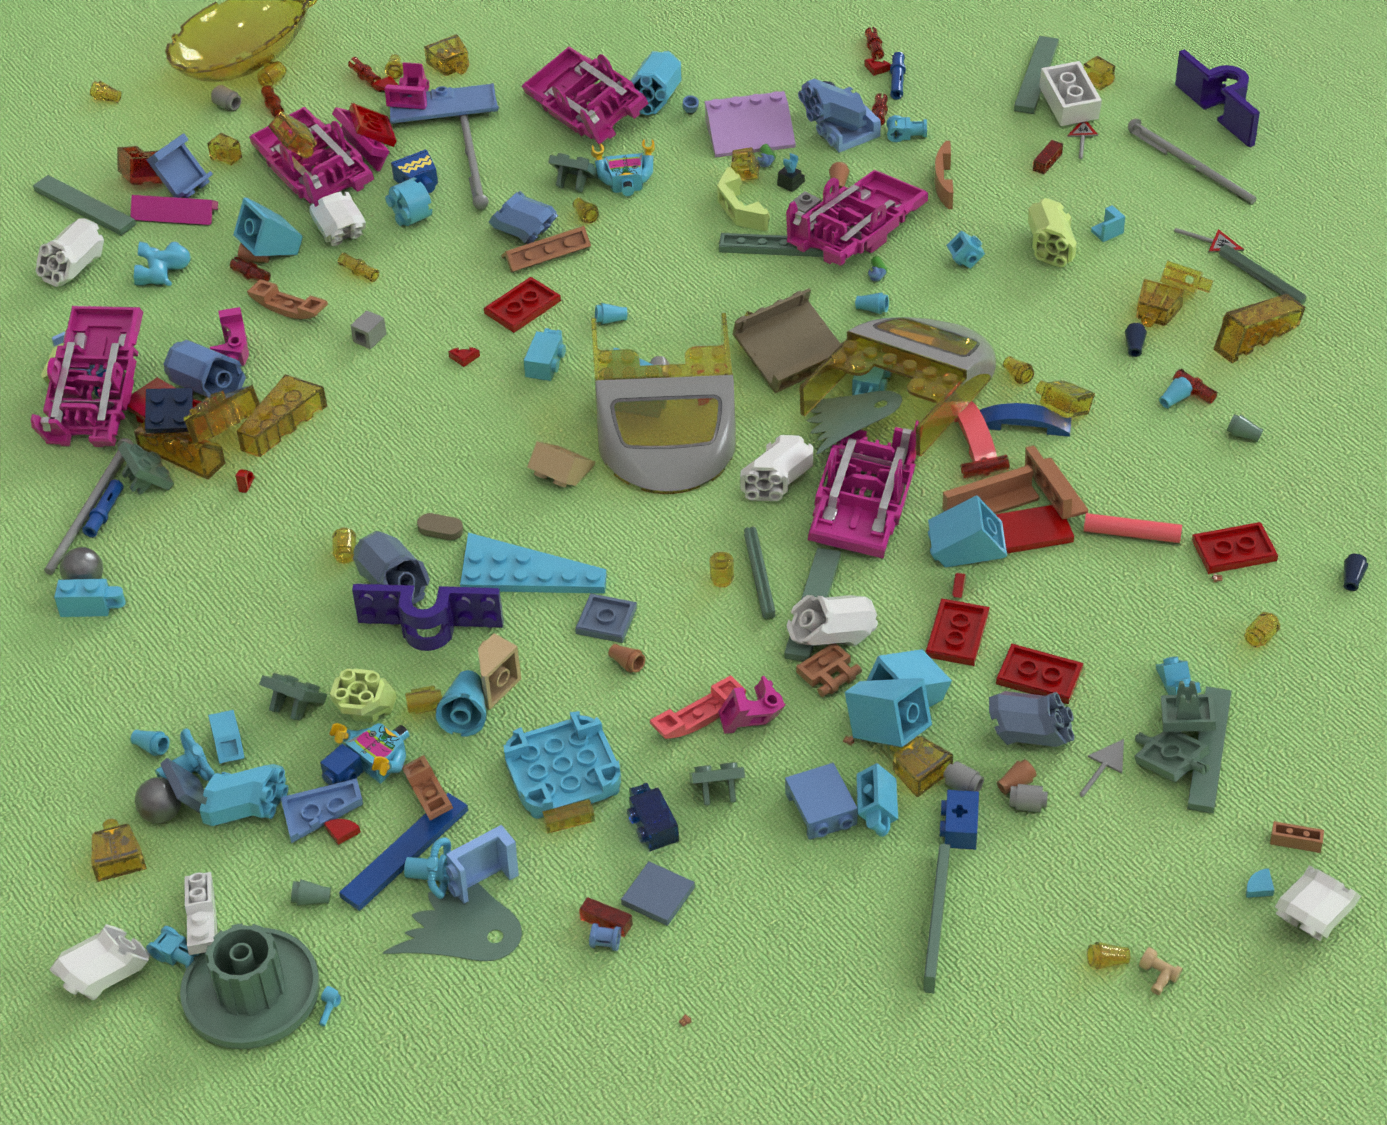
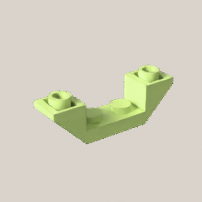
M731 167L726 168L717 185L718 203L735 225L762 231L768 230V221L770 220L768 210L763 208L759 201L746 206L739 202L736 196L740 195L741 177Z

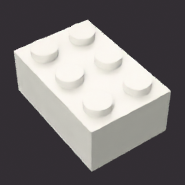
M1080 61L1041 69L1039 87L1060 126L1099 119L1102 100Z

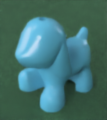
M139 242L138 256L147 259L149 269L142 265H135L134 284H165L171 286L172 282L168 279V270L185 268L191 258L189 251L178 242H171L163 251L150 247L148 243Z

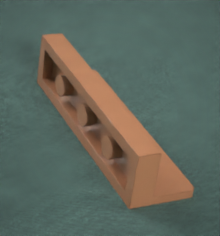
M585 226L505 251L501 256L502 258L506 257L512 273L589 248L591 243Z
M1034 445L1026 447L1025 466L1029 465L1032 469V477L1060 517L1067 519L1088 513V508L1052 458L1044 459Z
M1027 465L944 491L942 509L945 512L976 495L994 514L1038 501L1039 495L1032 487L1033 471Z

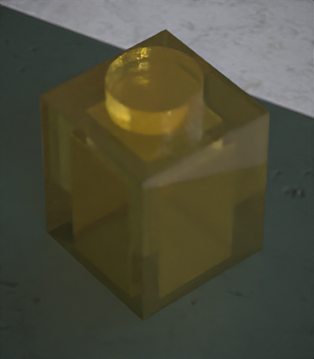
M1099 56L1084 63V70L1093 86L1098 90H1102L1114 82L1115 65Z

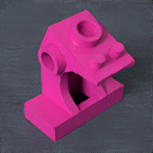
M403 62V77L400 78L399 85H386L385 87L386 106L425 109L427 107L426 91L429 90V80L426 79L423 65L420 63Z
M241 308L219 310L218 313L225 344L211 346L210 349L240 361L241 366H245L249 350Z
M762 676L759 683L755 685L757 701L746 699L743 687L732 690L718 711L724 734L734 733L738 727L766 725L780 714L786 704L783 702L782 696L772 687L773 682L771 680L768 681L765 676Z

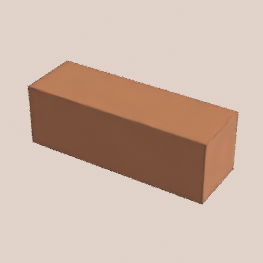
M1274 821L1270 844L1321 853L1324 830Z

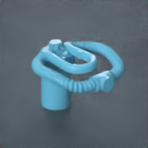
M183 729L180 739L185 754L172 761L190 773L195 771L205 781H210L215 773L209 766L202 747L195 742L189 729ZM162 767L155 770L157 777L167 779Z
M444 837L436 840L432 845L431 854L428 859L407 857L404 866L405 878L428 880L427 883L431 892L439 899L444 898L450 881L445 869L448 865L446 854L451 852L450 839ZM443 846L444 854H442L439 859L437 858L439 849ZM436 881H439L440 887L437 886Z

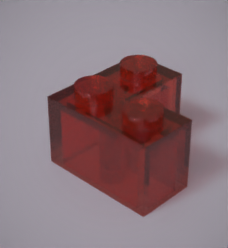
M138 146L117 147L118 172L131 184L142 185L143 182L149 181L152 183H163L147 162V159L157 151L143 152Z

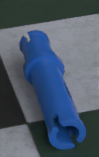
M895 52L892 55V64L890 66V73L892 74L890 96L895 100L901 99V96L903 97V76L906 72V66L904 65L905 55L902 52Z
M113 479L110 481L97 506L90 511V518L82 529L86 536L95 537L102 524L107 522L108 514L124 488V485L119 480Z

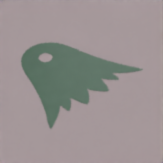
M875 391L836 398L799 400L804 404L817 407L809 410V412L820 413L807 420V422L821 423L810 433L825 432L818 439V441L826 440L820 446L816 455L854 432L895 412L902 403L901 395L893 391ZM879 401L888 402L884 407H874L875 403Z
M479 883L467 888L469 901L465 904L462 903L458 896L453 897L447 885V892L449 894H445L442 899L437 898L432 892L428 893L429 901L435 910L420 911L412 914V917L424 927L405 932V934L414 937V939L397 944L384 951L383 954L424 953L477 961H493L509 955L516 949L521 941L522 929L516 916L492 897ZM499 930L503 933V939L498 943H491L487 939L489 932Z

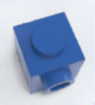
M343 744L320 762L322 778L328 785L356 779L363 773L360 755Z

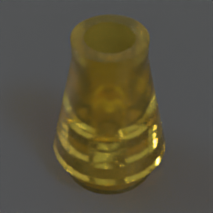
M396 54L390 56L385 66L386 75L391 76L393 79H398L403 75V64L400 56Z
M102 81L93 82L90 96L94 97L95 100L118 103L121 99V91L112 88Z
M582 198L574 200L573 208L582 222L593 223L597 220L599 212L596 205Z
M1012 356L1004 360L1003 367L1007 369L1017 383L1027 384L1033 379L1034 370L1031 364L1017 360Z
M1095 942V944H1090L1087 949L1088 964L1096 969L1129 964L1130 950L1128 947Z

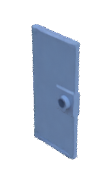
M494 83L461 88L437 87L426 92L427 107L425 109L390 107L389 121L391 124L416 120L496 112L499 106L496 101Z

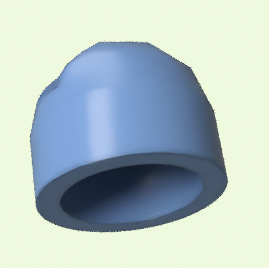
M686 96L682 104L685 112L694 113L697 111L699 100L695 96Z

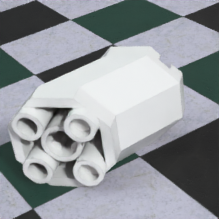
M336 192L322 197L318 200V206L315 207L312 204L309 207L313 221L322 233L325 242H330L331 246L341 244L344 239L350 237L351 239H356L363 235L362 230L365 229L366 222L349 192H345V196L341 192Z
M85 218L78 219L67 226L54 240L41 245L36 263L37 275L42 277L44 282L55 287L63 286L72 280L87 264L93 262V259L101 257L104 239L97 232L99 229L98 225Z
M780 435L776 438V442L773 444L771 442L768 443L766 452L741 470L740 486L741 491L745 493V497L751 501L781 500L783 494L788 492V485L813 466V446L810 443L806 445L804 439L796 435Z
M806 595L793 606L791 614L794 616L792 621L788 620L786 627L791 640L797 644L813 646L840 643L854 647L876 629L878 621L876 620L877 613L874 605L867 597L848 595L824 598L823 596L814 597L813 595Z
M1309 865L1304 875L1278 900L1275 908L1278 909L1276 915L1295 927L1300 923V929L1321 941L1323 937L1328 938L1332 929L1356 906L1361 895L1351 888L1348 890L1343 883Z
M106 924L100 933L61 952L51 966L50 971L65 982L63 987L70 993L77 995L80 992L87 998L95 1000L104 989L142 970L148 962L150 954L136 939L133 938L130 941L125 938L127 933L122 929Z

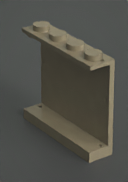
M810 288L802 292L797 291L791 297L777 300L773 305L759 308L755 313L742 316L735 321L732 335L775 393L850 359L853 348L852 344L849 341L847 343H840L809 302Z

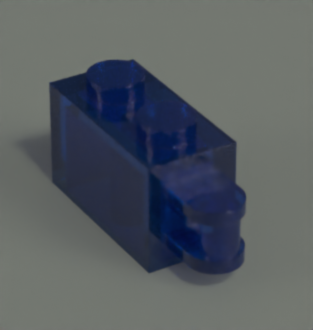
M647 782L629 788L631 797H629L630 808L627 809V814L631 824L636 823L638 827L636 830L640 842H645L649 851L679 842L678 824L658 787L650 789Z

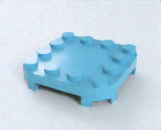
M580 711L570 712L569 720L526 733L520 727L513 731V736L506 742V745H503L506 767L520 801L534 818L539 819L544 816L556 815L617 795L620 791L621 773L619 760L616 761L603 732L602 723L597 717L593 719L588 716H582Z

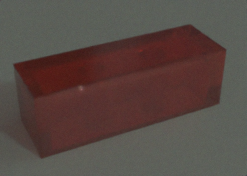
M1051 140L1034 159L1033 171L1045 175L1062 155L1063 143Z
M589 897L586 898L579 909L581 920L591 924L596 923L599 927L615 929L616 926L621 927V936L623 937L627 935L633 925L631 914Z

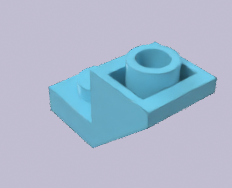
M1169 657L1163 659L1164 663L1156 665V670L1168 695H1177L1180 681H1184L1185 687H1189L1191 678L1188 661L1179 660L1178 657ZM1195 682L1197 693H1200V683Z
M234 710L208 715L219 764L244 759Z

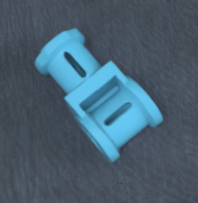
M894 115L889 117L886 122L889 129L887 137L892 142L910 140L911 136L927 137V119H923V121H910V117Z
M164 926L157 939L146 946L148 953L154 959L160 962H167L172 966L179 962L185 965L186 969L194 961L193 958L199 955H189L186 938L169 926Z

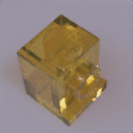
M220 133L207 143L210 159L213 161L218 159L233 165L242 158L239 141L228 135Z
M752 147L732 151L731 168L736 174L740 175L742 181L759 178L760 165L753 153L754 149Z

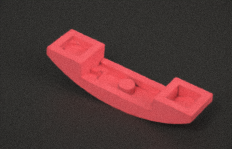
M971 400L948 404V409L954 422L959 423L967 440L969 455L975 468L997 465L998 458L991 434L975 403Z
M730 675L712 685L710 694L675 713L669 709L652 718L650 724L665 739L677 738L695 732L720 717L718 711L732 690L743 686Z

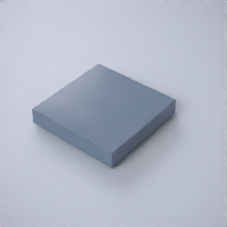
M590 593L575 628L576 634L623 643L637 610V602Z
M166 758L160 764L177 799L200 813L201 803L206 805L207 797L203 796L204 788L199 778L169 758Z
M648 862L621 898V905L668 926L694 890L695 882L652 862Z

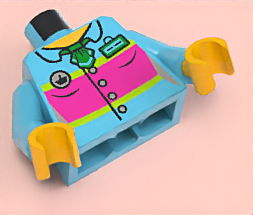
M645 139L642 141V147L645 152L644 156L643 153L606 156L602 159L604 152L603 144L600 143V152H596L594 145H592L591 155L597 160L595 165L598 178L607 186H610L614 193L622 192L625 196H631L634 191H640L643 183L647 182L653 174L654 156L651 155L655 150L653 139L650 147L645 146Z
M340 723L332 725L329 735L335 736L334 740L339 744L344 741L346 747L360 755L363 771L380 784L391 773L402 771L406 759L403 741L409 737V732L403 725H399L392 731L379 723L370 728L356 731L348 730Z

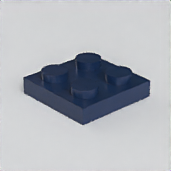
M192 388L146 389V433L193 432Z

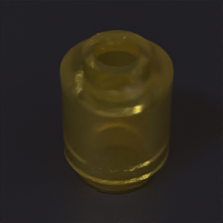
M279 61L269 63L257 73L259 84L266 88H271L284 78L286 68Z
M345 527L337 529L332 534L333 556L337 562L342 564L352 562L354 557L353 551L356 546V533Z
M727 552L714 553L709 559L710 579L717 587H727L734 579V559Z
M1260 613L1246 628L1244 637L1248 644L1255 648L1266 645L1280 630L1278 618L1272 613Z
M434 685L411 689V692L405 693L408 712H415V714L435 711L439 701L442 699L441 690H435Z

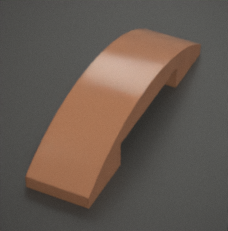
M945 141L936 156L934 184L940 201L948 209H953V179L944 180V170H950L951 144L950 141Z
M261 279L247 291L252 299L267 309L295 319L313 318L328 305L326 300L311 295L304 300L279 292L277 284Z
M424 755L403 766L402 770L429 820L453 809L451 802Z

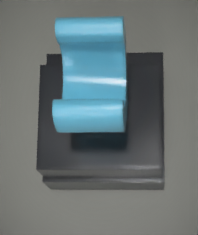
M790 153L789 160L784 158L783 165L785 167L778 172L777 186L790 192L795 191L805 182V175L801 174V170L796 169L798 163L797 155Z

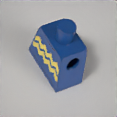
M426 149L391 162L393 179L397 183H402L415 177L417 178L415 182H421L428 193L433 192L438 184L436 167Z

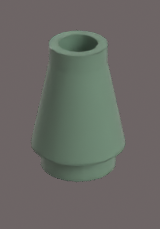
M1234 414L1227 431L1232 436L1258 442L1263 429L1243 415L1238 416Z
M300 879V882L293 881L291 903H297V906L329 903L331 887H324Z

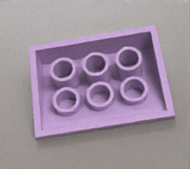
M784 91L705 101V121L715 157L761 152L760 147L763 144H768L772 150L796 147L789 105Z

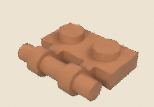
M834 643L797 665L796 673L812 687L822 683L823 686L818 688L817 691L821 697H824L827 694H833L838 691L839 687L844 683H850L855 680L856 676L862 672V669L858 664L850 668L848 664L851 663V656ZM838 671L840 675L833 679L831 675Z

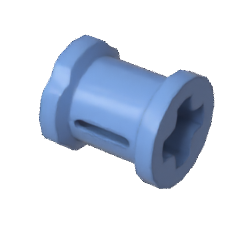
M593 923L589 937V946L591 948H595V946L610 947L613 951H618L621 927L616 926L615 929L599 927L598 924Z

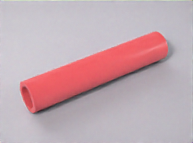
M1086 513L1084 532L1180 543L1182 525Z

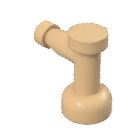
M1151 947L1147 948L1139 963V967L1145 970L1153 967L1161 972L1156 983L1151 987V991L1156 995L1162 993L1169 980L1176 983L1183 970L1180 966L1174 967L1157 958V951Z

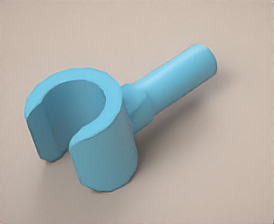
M327 986L321 995V1000L327 1003L319 1022L321 1026H326L333 1007H337L341 1002L338 990Z

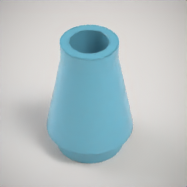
M882 292L857 296L855 307L856 309L882 314V312L888 311L889 297L888 295H883Z
M605 303L595 306V321L601 322V325L627 320V307Z
M1184 377L1175 378L1165 393L1159 398V402L1168 409L1177 402L1189 397L1193 390L1191 383Z
M134 730L131 734V743L153 756L163 755L169 748V738L162 731Z

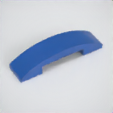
M1007 403L980 409L989 430H1001V424L1043 427L1047 428V435L1070 437L1072 417L1052 408L1035 404Z

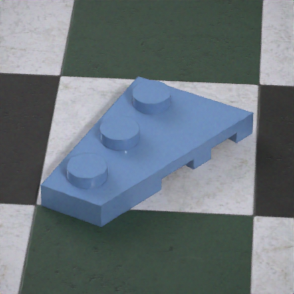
M357 778L280 797L291 843L324 826L325 822L337 819L363 805Z

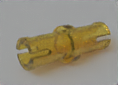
M345 252L338 258L339 265L351 270L356 276L361 275L371 282H375L379 277V270L367 265L362 259H356Z

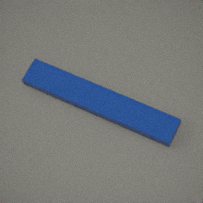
M447 793L446 795L453 809L432 820H429L425 813L339 892L340 898L360 911L404 871L407 857L418 858L468 812V805Z

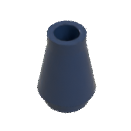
M1131 323L1125 330L1128 354L1132 357H1138L1142 354V348L1147 335L1144 325L1140 323Z
M1350 554L1344 560L1343 586L1346 590H1358L1359 584L1368 569L1367 559L1363 555Z

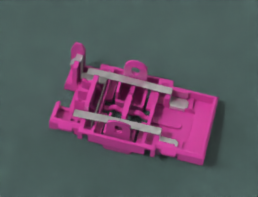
M570 46L522 85L524 92L539 102L544 111L580 136L585 134L590 139L593 138L599 145L607 138L611 139L616 135L613 126L620 119L627 115L635 119L640 115L639 111L649 104L646 97L635 89L630 80L612 69L609 60L603 54H599L597 59L591 60Z
M302 107L249 136L251 144L266 159V163L271 167L272 171L295 194H298L300 199L305 198L310 204H314L315 207L319 205L318 200L322 197L353 187L358 192L364 189L363 185L374 180L373 173L363 162L362 155L344 139L343 131L338 122L332 121L331 125L329 123L325 125L306 107Z
M875 169L849 188L843 186L839 189V180L831 178L824 187L823 201L807 213L798 211L795 201L790 203L786 211L787 242L797 246V250L805 252L810 247L823 250L824 262L828 264L835 263L841 266L853 254H861L864 250L872 253L886 243L887 234L898 227L899 222L903 223L908 213L915 211L928 201V192Z
M72 306L64 335L63 346H57L55 358H50L47 366L50 382L43 412L47 417H40L35 414L31 416L32 429L46 444L70 446L72 435H92L89 436V442L94 447L115 446V436H117L120 421L125 419L122 411L127 410L134 385L133 377L137 361L133 356H138L139 353L134 348V345L137 343L143 317V311L140 307ZM90 365H95V367L91 371V375H89L86 370H75L89 369ZM100 365H103V369H107L103 373V377L96 376ZM94 386L100 387V389H97L100 399L92 400Z
M916 420L914 431L895 427L892 446L890 442H888L887 446L879 444L880 440L877 439L875 443L867 441V431L858 430L836 442V445H832L815 496V509L812 515L814 518L808 534L809 541L884 558L889 537L893 535L895 525H899L916 464L914 462L917 455L916 447L920 431L918 420ZM861 471L867 472V474L862 475ZM828 474V481L826 487H823ZM858 488H860L861 490L859 492V495H856ZM866 489L873 490L871 498L864 497Z

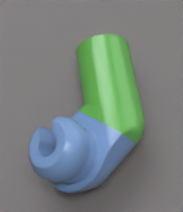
M763 144L760 147L763 157L760 158L758 156L757 161L761 167H769L775 160L776 155L768 144Z
M875 256L871 259L874 270L871 272L869 269L868 275L872 281H880L887 273V267L879 256Z

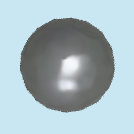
M86 547L71 549L63 556L59 567L63 580L101 579L103 573L101 558L94 550Z
M163 777L151 778L140 785L135 795L136 810L148 822H167L174 818L181 808V801L177 799L168 779Z

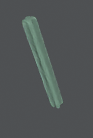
M1225 244L1219 249L1220 256L1297 306L1305 303L1306 295L1231 246Z
M753 526L751 528L747 527L744 529V537L762 616L764 619L774 618L775 607L757 529Z

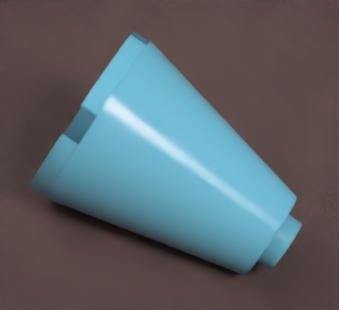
M470 670L462 671L458 674L436 708V720L442 729L450 734L455 732L460 733L463 737H467L479 732L483 728L487 717L481 677L476 672Z

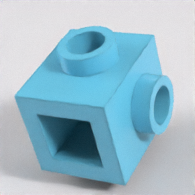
M960 231L946 245L953 260L961 266L963 264L970 269L985 255L981 247L982 242L973 235L971 237L963 231Z

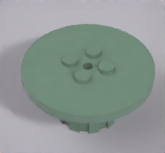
M243 923L231 925L232 928L224 932L221 930L213 937L214 941L212 944L207 946L206 952L200 953L198 956L196 955L193 958L194 961L187 967L180 989L183 1011L191 1027L201 1037L211 1043L234 1049L265 1046L295 1031L312 1012L320 989L318 968L310 950L300 940L286 932L263 928L255 924L252 926H246Z

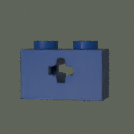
M947 790V800H941V816H946V821H940V837H945L944 844L950 845V848L976 850L979 792Z

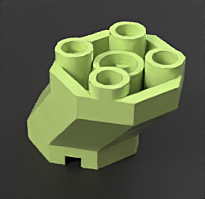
M1044 198L1039 203L1032 204L1028 213V224L1033 234L1032 248L1035 251L1034 255L1040 261L1057 267H1064L1076 255L1077 243L1071 230L1072 217L1069 213H1064V207L1061 203Z
M345 669L341 671L340 676L335 678L330 692L331 701L342 714H350L353 720L375 722L379 720L380 715L385 713L386 716L392 713L397 698L395 690L385 678H380V675L375 671L363 669Z

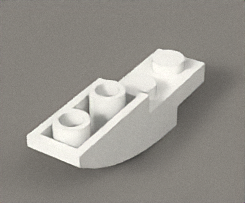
M211 872L194 873L190 876H185V910L187 914V948L189 955L205 953L207 946L212 944L214 941L213 937L218 933Z

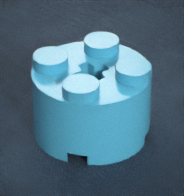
M415 177L390 187L389 195L385 196L386 203L390 208L392 207L395 213V220L399 226H409L432 215V209L429 210L428 206L431 203L430 196L421 182H415L417 179Z

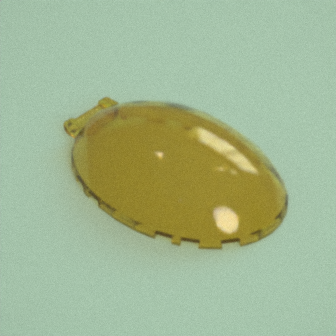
M227 0L219 5L215 1L180 26L181 32L178 35L174 33L171 36L173 41L172 43H167L165 50L166 59L175 70L199 81L225 82L246 76L270 64L291 45L305 23L309 8L317 0Z

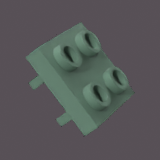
M558 153L557 156L550 155L548 163L558 170L556 182L558 188L563 189L568 174L577 175L575 190H578V192H583L587 177L599 179L597 170L594 167L595 164L589 163V159L577 157L576 160L570 159L569 155Z
M124 441L118 447L127 463L122 475L124 478L129 475V479L131 481L134 480L130 486L132 492L137 489L138 494H142L152 484L169 490L174 485L169 476L170 472L161 463L162 459L157 453L153 451L149 453L137 444L131 445Z
M273 673L272 676L262 675L259 684L273 690L269 711L279 713L287 696L295 698L290 718L299 721L302 719L309 702L325 703L327 694L319 691L320 686L308 682H298V678L286 674L284 676Z
M1180 681L1177 695L1161 696L1163 732H1207L1216 730L1213 694H1198L1194 681H1190L1189 687H1185L1184 681Z
M737 762L720 764L721 769L712 770L711 765L694 767L695 772L689 773L690 783L702 784L704 805L706 806L710 805L708 782L727 780L730 802H736L734 779L745 778L744 767H738Z

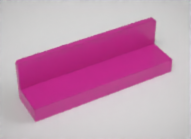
M335 107L332 115L342 124L341 129L345 138L376 171L380 172L390 151L383 143L357 134L349 110Z
M132 195L130 217L139 221L211 225L212 209L218 210V201Z

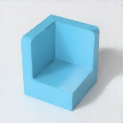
M1109 206L1105 208L1104 222L1091 227V232L1102 242L1124 233L1125 216L1114 206Z

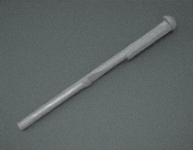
M467 114L459 115L466 147L465 153L468 156L471 172L469 181L473 205L475 208L482 210L488 206L489 200L483 195Z
M1132 119L1129 122L1128 130L1130 133L1167 155L1169 152L1180 160L1196 166L1195 171L1203 173L1250 204L1255 203L1257 198L1148 130L1141 125L1140 119Z
M123 438L118 441L117 446L119 447L123 441L131 445L134 443L128 438ZM119 449L45 567V573L49 575L54 573L84 522L88 520L90 511L94 508L103 491L107 489L110 481L113 480L123 464L124 458Z

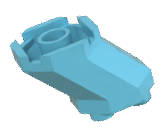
M652 51L641 63V66L630 80L635 89L641 92L649 103L639 111L640 114H656L667 103V100L681 82V61L670 51Z
M270 764L234 774L221 772L222 774L215 773L204 789L203 796L207 797L206 805L201 803L199 811L202 822L210 826L225 824L250 816L272 819L276 813L277 806L281 802L280 797L287 796L289 787L285 784V770L282 766Z

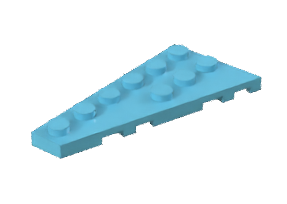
M468 533L460 587L498 588L500 592L605 593L607 573L606 569Z

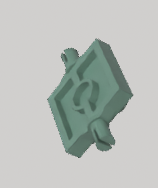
M1139 732V735L1135 736V742L1144 745L1143 749L1134 755L1136 763L1173 782L1178 781L1189 770L1194 769L1203 775L1209 771V765L1201 762L1210 753L1208 745L1184 733L1162 732L1154 737H1149Z

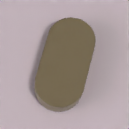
M427 513L420 516L417 520L418 531L426 536L455 540L461 537L464 532L463 523L458 518Z

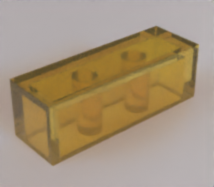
M590 799L542 811L543 822L548 834L595 821Z

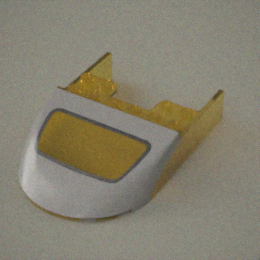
M721 313V345L695 346L687 349L685 352V364L640 366L639 355L634 350H599L597 347L596 318H591L599 452L604 464L608 465L613 470L614 475L628 485L632 483L641 487L642 491L658 494H677L700 488L701 484L709 480L713 481L725 471V466L728 462L732 460L736 445L734 380L726 313Z
M892 317L868 321L847 331V339L800 385V414L806 416L847 373L862 376L875 366L912 379L907 385L909 394L936 403L935 407L916 426V455L921 457L991 380L996 368L995 352L983 336L967 327L950 322L913 317Z

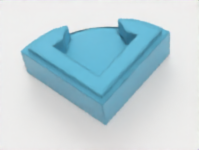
M1269 868L1262 869L1250 877L1246 889V898L1274 895V886Z

